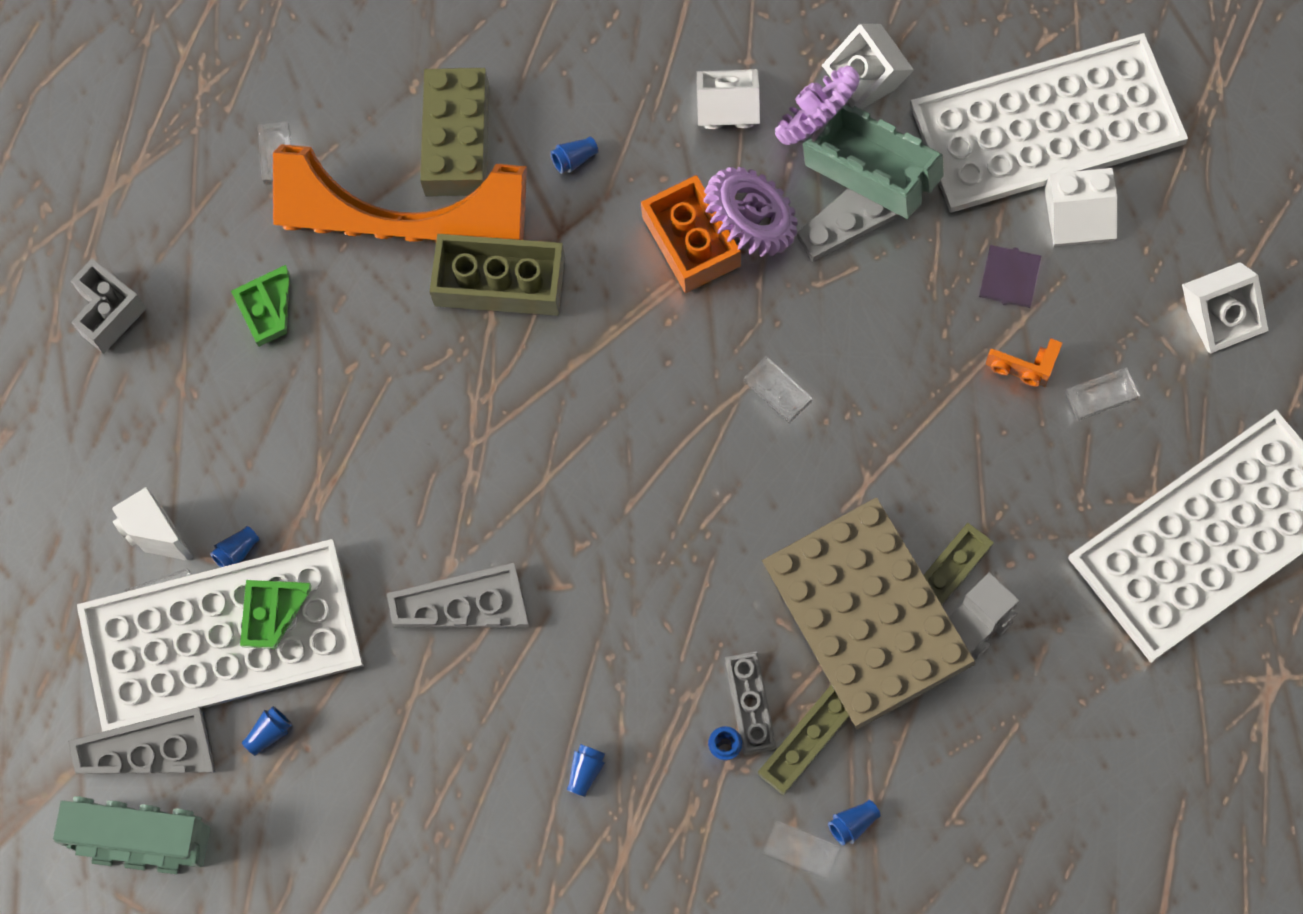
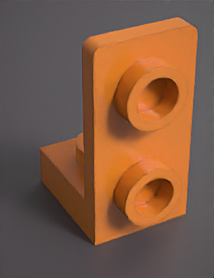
M1050 338L1047 348L1040 347L1034 364L995 349H990L986 365L998 374H1011L1019 377L1027 385L1046 387L1063 342Z

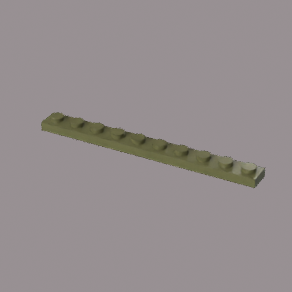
M967 523L924 574L942 606L994 544L992 540L970 523ZM830 685L758 771V775L783 796L849 718L832 685Z

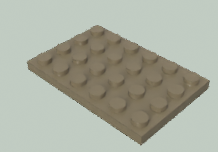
M877 497L762 560L857 730L976 665L975 660Z

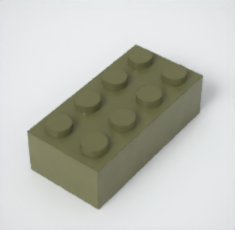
M486 68L424 69L420 182L425 197L468 196L487 178L489 81Z
M437 234L429 291L435 307L559 316L565 266L563 243Z

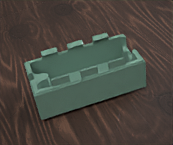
M844 105L826 123L825 129L814 142L809 137L803 143L805 165L906 219L922 203V193L924 191L930 193L944 177L943 154L922 144L921 139L907 132L904 135L896 131V126L882 119L877 121L871 118L870 113L856 106L851 108Z
M74 796L73 802L61 800L53 840L74 851L77 856L92 857V864L112 866L113 860L125 861V868L145 870V865L149 864L158 866L157 872L177 875L179 865L204 866L211 827L201 821L202 817L195 816L194 812L189 810L173 809V814L160 811V807L151 805H140L139 810L127 807V803L108 800L106 806L94 803V799Z

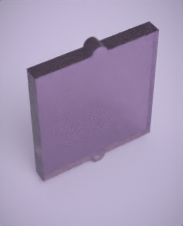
M990 245L979 297L1000 301L1002 305L1010 303L1030 308L1041 255L1022 252L1017 247L1012 250Z

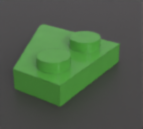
M286 265L231 290L258 347L287 334L290 273Z
M246 580L240 646L242 648L276 649L310 593L312 585L300 582Z

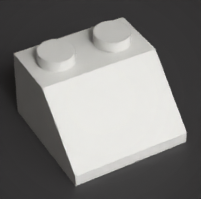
M860 23L822 64L830 77L833 70L837 71L840 67H845L846 65L853 67L859 73L858 87L848 100V103L852 108L856 106L860 109L895 91L914 71L881 24Z
M758 70L697 71L698 126H704L707 129H719L723 125L749 128L754 124H760Z
M1106 168L1049 174L1045 187V196L1053 247L1116 241L1117 193L1113 169Z
M1241 262L1182 284L1188 314L1210 354L1268 331L1259 276Z
M146 487L112 508L117 516V519L113 521L114 525L132 547L137 544L145 553L187 561L193 558V555L164 508Z

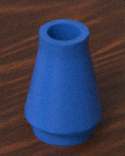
M590 136L586 139L556 145V149L552 150L550 154L555 168L562 174L564 172L571 173L590 157L597 154L599 150L595 140Z
M246 526L241 531L215 544V549L210 555L220 568L240 563L260 539L249 526Z
M272 706L268 711H263L248 736L242 741V744L252 755L257 756L263 749L288 734L287 729L292 724L280 710Z
M719 727L709 737V749L718 759L730 760L736 757L742 749L741 735L732 727ZM723 744L731 746V750L727 752L719 748Z
M580 744L578 752L574 751L567 790L586 797L589 788L605 765V762H603L605 753Z
M868 800L861 805L834 814L833 820L828 822V826L839 844L843 846L847 843L853 844L875 820L881 817V814L874 802Z

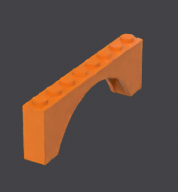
M281 144L273 152V225L283 226L286 230L312 228L317 233H330L332 230L344 231V234L348 236H360L363 233L374 234L379 239H389L393 236L405 237V240L411 242H419L423 239L435 240L436 242L437 234L523 240L527 166L495 164L489 176L474 192L452 205L427 212H398L364 202L342 188L323 168L312 147Z

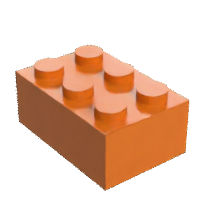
M697 175L641 202L642 218L685 294L741 266V251L738 250V245L734 239L727 242L730 236L729 230L718 233V229L723 222L710 223L716 211L714 213L705 212L709 204L704 203L703 200L707 194H705V188Z

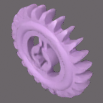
M846 65L845 67H840L837 71L833 70L831 78L828 76L823 78L826 84L824 88L819 83H811L806 86L795 99L801 109L797 110L795 107H790V111L795 114L794 117L785 114L782 116L783 120L778 122V127L775 128V135L778 140L785 145L795 144L823 127L852 97L859 84V73L853 67Z
M728 167L726 170H719L716 175L712 176L704 190L707 195L703 202L709 204L705 212L714 213L716 211L710 223L722 221L723 224L718 229V233L729 229L731 232L727 242L739 237L738 250L742 249L746 243H749L750 255L757 249L760 257H763L767 252L770 256H774L777 252L782 253L793 243L794 236L797 234L796 226L798 224L797 218L794 217L796 214L795 209L789 206L791 201L789 198L783 197L784 191L781 188L776 189V183L772 180L766 181L765 175L760 174V176H757L754 170L749 169L747 172L743 167H738L737 169ZM737 193H747L742 201L735 200ZM764 217L771 218L769 225H758Z

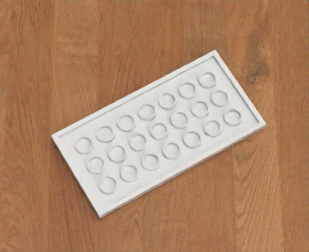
M1144 33L913 99L910 102V108L924 145L943 154L944 177L939 181V185L950 213L1047 184L1049 174L1103 169L1185 145L1188 140Z
M1274 410L1069 555L1068 559L1151 663L1303 555V440L1281 414Z
M333 539L77 604L102 732L197 707L202 709L364 667L337 548ZM246 580L300 582L312 585L310 593L276 649L242 648L240 646Z

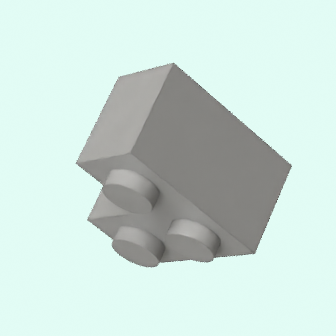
M93 258L70 280L80 295L89 301L87 306L71 323L83 338L103 354L147 309L135 292Z
M990 572L966 594L963 604L949 617L970 654L976 659L991 645L987 640L995 633L1001 636L1012 625L1013 619L1018 614L1015 608L1019 600Z

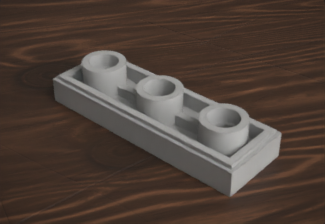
M758 651L725 657L738 730L742 738L743 755L749 756L776 751V741ZM752 698L756 700L757 704L754 707H748L744 702Z

